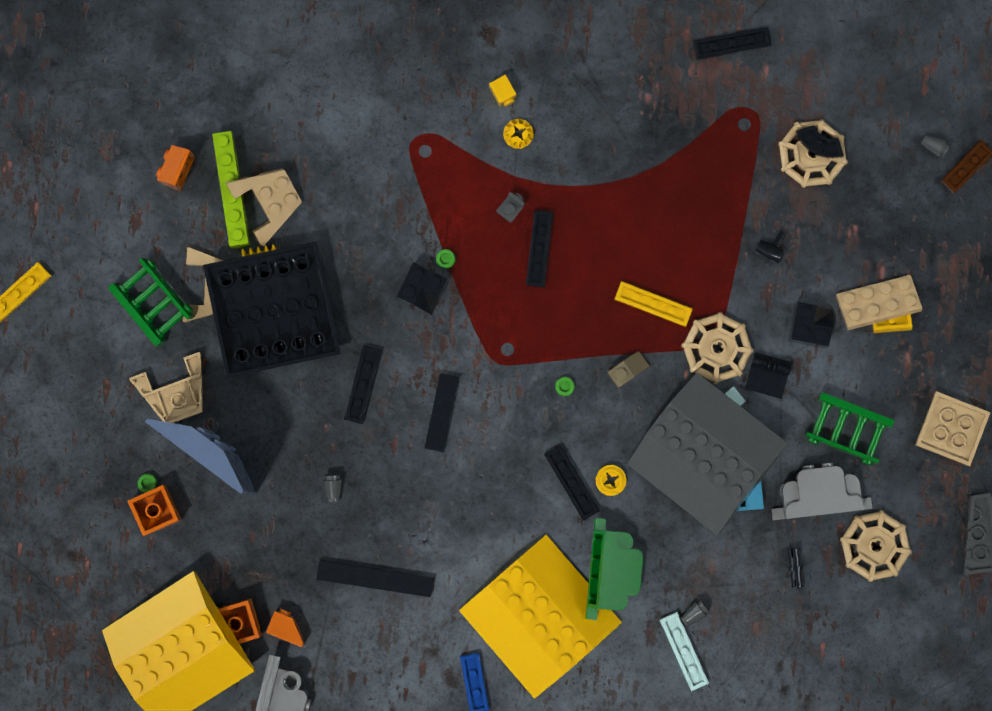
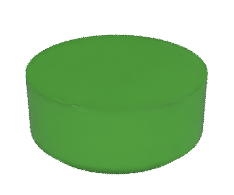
M444 249L438 252L436 262L440 267L449 269L454 266L456 257L452 251Z
M561 377L555 383V389L559 395L568 396L574 391V382L568 377Z
M144 474L138 480V487L144 493L158 486L157 478L151 474Z

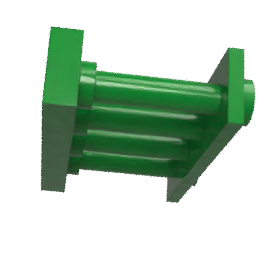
M141 258L138 261L143 267L124 284L112 283L108 289L155 347H158L167 342L164 334L183 317L188 320L193 319L195 316L192 314L193 309L187 303H183L155 269L157 268L156 264L151 259ZM149 273L155 282L138 297L131 298L128 290ZM161 287L167 296L148 313H143L140 309V304ZM173 302L179 311L160 328H156L152 324V319Z
M820 393L817 401L821 402L822 408L812 433H804V437L808 438L807 441L815 445L822 443L861 458V462L872 466L873 463L878 464L880 460L873 456L882 432L886 428H892L895 420L826 393ZM835 407L839 409L840 415L830 440L819 437L829 409ZM853 414L857 416L858 422L848 447L837 444L847 416ZM871 421L875 423L876 429L867 453L863 454L855 451L865 423Z

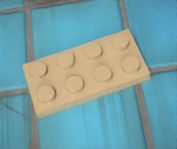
M911 275L836 295L847 330L922 311V305Z

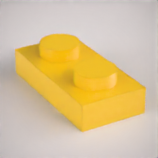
M911 314L872 324L873 333L912 330Z

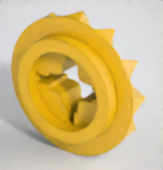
M517 118L510 120L505 125L503 136L505 142L510 147L522 149L532 142L534 132L532 125L526 120ZM514 127H516V129H518L519 131L524 130V132L522 133L523 140H521V138H519L518 136L512 137L515 134Z
M615 465L604 466L596 475L597 488L601 493L608 496L621 493L626 486L624 471ZM606 473L611 477L618 476L614 481L616 488L611 484H603L608 480Z

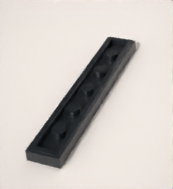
M319 561L316 580L431 597L434 578Z

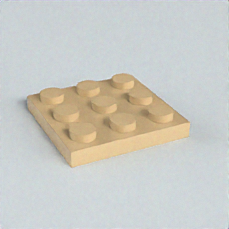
M936 391L915 446L966 466H971L991 412Z

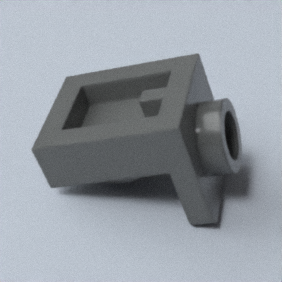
M509 192L507 198L496 210V213L509 223H512L525 207L524 198L516 192L514 194Z

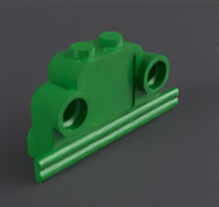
M595 518L585 619L597 620L598 609L623 610L628 604L627 596H636L642 585L641 572L644 564L642 552L638 549H631L633 538L629 533L605 531L606 519Z

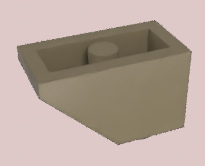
M637 351L607 372V374L619 389L650 366L640 352Z

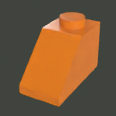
M284 609L274 611L266 633L303 647L305 641L295 618L290 616L291 612Z

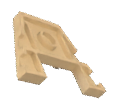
M284 169L225 182L235 199L252 189L266 214L268 221L252 231L260 246H264L302 203Z
M187 248V266H203L204 264L223 261L195 249ZM206 278L204 305H189L193 309L192 314L195 317L188 320L183 317V322H190L213 315Z
M201 352L184 357L190 377L156 390L152 389L147 372L129 378L162 421L176 423L203 413Z

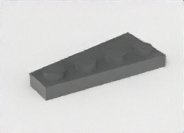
M991 493L970 496L963 575L992 571Z

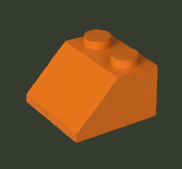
M171 145V148L167 149L163 159L165 162L163 167H159L156 177H158L157 181L181 192L195 156L188 149Z

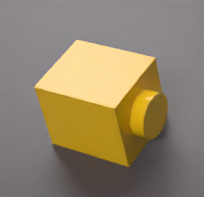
M506 75L489 83V88L500 107L503 105L507 107L515 102L514 99H516L517 94Z

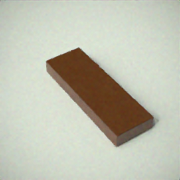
M980 140L941 182L955 194L992 156V150Z

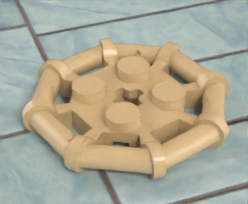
M823 119L793 123L794 126L782 141L778 143L782 163L781 171L792 177L803 188L824 184L831 185L834 178L848 163L845 154L844 135L839 134L825 123ZM815 125L820 134L823 130L832 138H839L844 156L831 159L815 155V158H812L808 155L810 151L800 141L796 145L790 142L795 137L796 130ZM788 149L793 150L794 161L790 163ZM831 161L837 163L828 174L825 169ZM797 165L801 170H804V176L796 172L793 167ZM821 172L823 176L818 178H809L810 173Z
M722 312L700 320L695 319L685 342L682 343V348H684L690 366L689 371L691 373H698L712 381L713 384L736 376L740 377L751 353L754 352L745 329L746 325L723 315ZM717 322L716 329L706 331L703 327ZM724 323L735 330L731 333L723 329L722 324ZM698 331H700L703 335L699 343L695 344L693 341ZM737 334L740 335L743 347H738L736 344L735 336ZM720 343L723 351L715 353L713 345ZM692 349H698L701 360L697 363ZM737 352H741L743 354L736 365L733 360ZM703 363L713 367V373L701 368ZM730 365L732 370L719 374L720 367Z
M884 510L860 516L855 515L843 537H840L846 560L845 566L868 579V582L898 576V572L906 559L912 554L906 532L907 526L884 513ZM877 520V526L866 528L865 522ZM883 522H886L895 529L890 532L882 527ZM859 526L862 530L857 540L851 539ZM899 534L902 548H897L894 536ZM877 541H879V546L881 547V549H876L875 551H873V546L871 545L872 542L876 543ZM850 544H856L858 556L855 558L852 556ZM896 552L901 553L893 565L890 561ZM863 560L870 565L869 571L857 563ZM886 564L888 567L886 570L875 572V566Z

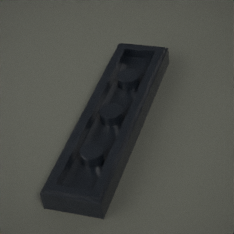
M768 27L694 40L693 45L696 60L771 47Z
M534 210L525 286L545 287L553 212Z
M363 345L344 420L363 424L382 350Z
M440 373L424 449L444 452L459 377Z
M559 445L544 454L582 520L584 521L598 513L597 505L562 446Z

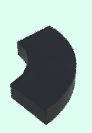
M815 125L795 131L801 144L811 153L831 159L844 156L839 138L824 137L817 131Z

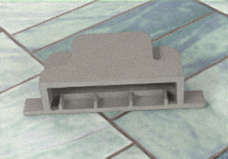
M833 463L821 464L822 468L814 469V465L802 466L803 470L796 473L795 481H786L781 485L779 492L782 497L783 508L771 509L772 520L872 509L871 497L862 498L859 479L855 475L844 474L843 470L838 466H833Z
M269 654L256 711H309L311 700L308 699L307 691L300 688L302 684L300 674L295 671L279 668L281 657Z

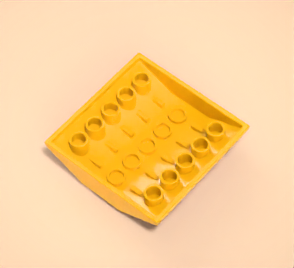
M547 535L542 537L459 609L460 613L534 699L568 672L622 623L612 610L598 609L597 620L585 619L589 583Z
M195 571L102 630L116 671L133 699L144 711H192L256 671Z

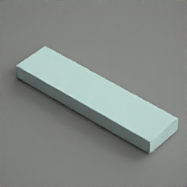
M678 612L659 619L690 690L693 691L709 684Z

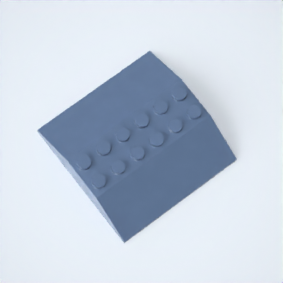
M146 419L145 422L237 492L249 496L257 494L239 456L234 452L236 448L225 441H221V437L216 433L199 426L195 428Z

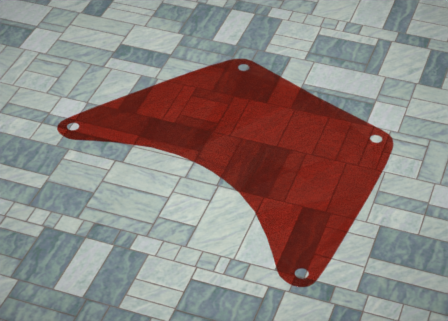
M747 107L730 109L694 141L660 165L629 178L589 186L550 185L515 177L481 161L438 134H421L410 143L409 154L413 169L442 249L452 251L456 257L454 266L450 268L455 284L486 353L496 363L507 366L605 355L634 354L637 351L640 353L684 351L682 343L685 342L695 319L700 320L718 314V312H722L725 315L738 261L758 150L760 118L754 110ZM742 118H747L751 122V127L747 131H742L738 128V122ZM422 145H428L432 150L431 155L427 158L419 155V148ZM509 192L513 194L516 192L524 198L525 207L514 221L509 223L496 213V210L507 198ZM534 210L553 212L544 288L525 286ZM621 281L692 308L693 310L686 327L614 300ZM717 322L703 327L706 331L716 329ZM694 339L693 343L698 344L700 340ZM505 343H510L514 346V352L510 356H505L501 352V347Z

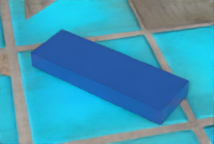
M479 653L460 656L469 710L489 711Z

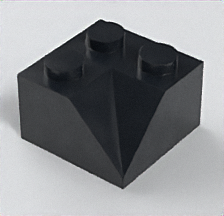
M413 262L397 294V299L432 315L448 283V278Z
M795 303L788 341L826 349L829 347L833 311L813 304Z

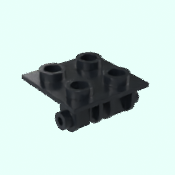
M754 352L745 389L782 399L792 362Z

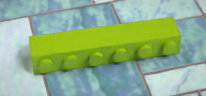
M232 131L214 133L212 136L229 246L231 249L250 247L251 243L243 194L236 199L233 198L225 184L227 181L241 179L234 134Z

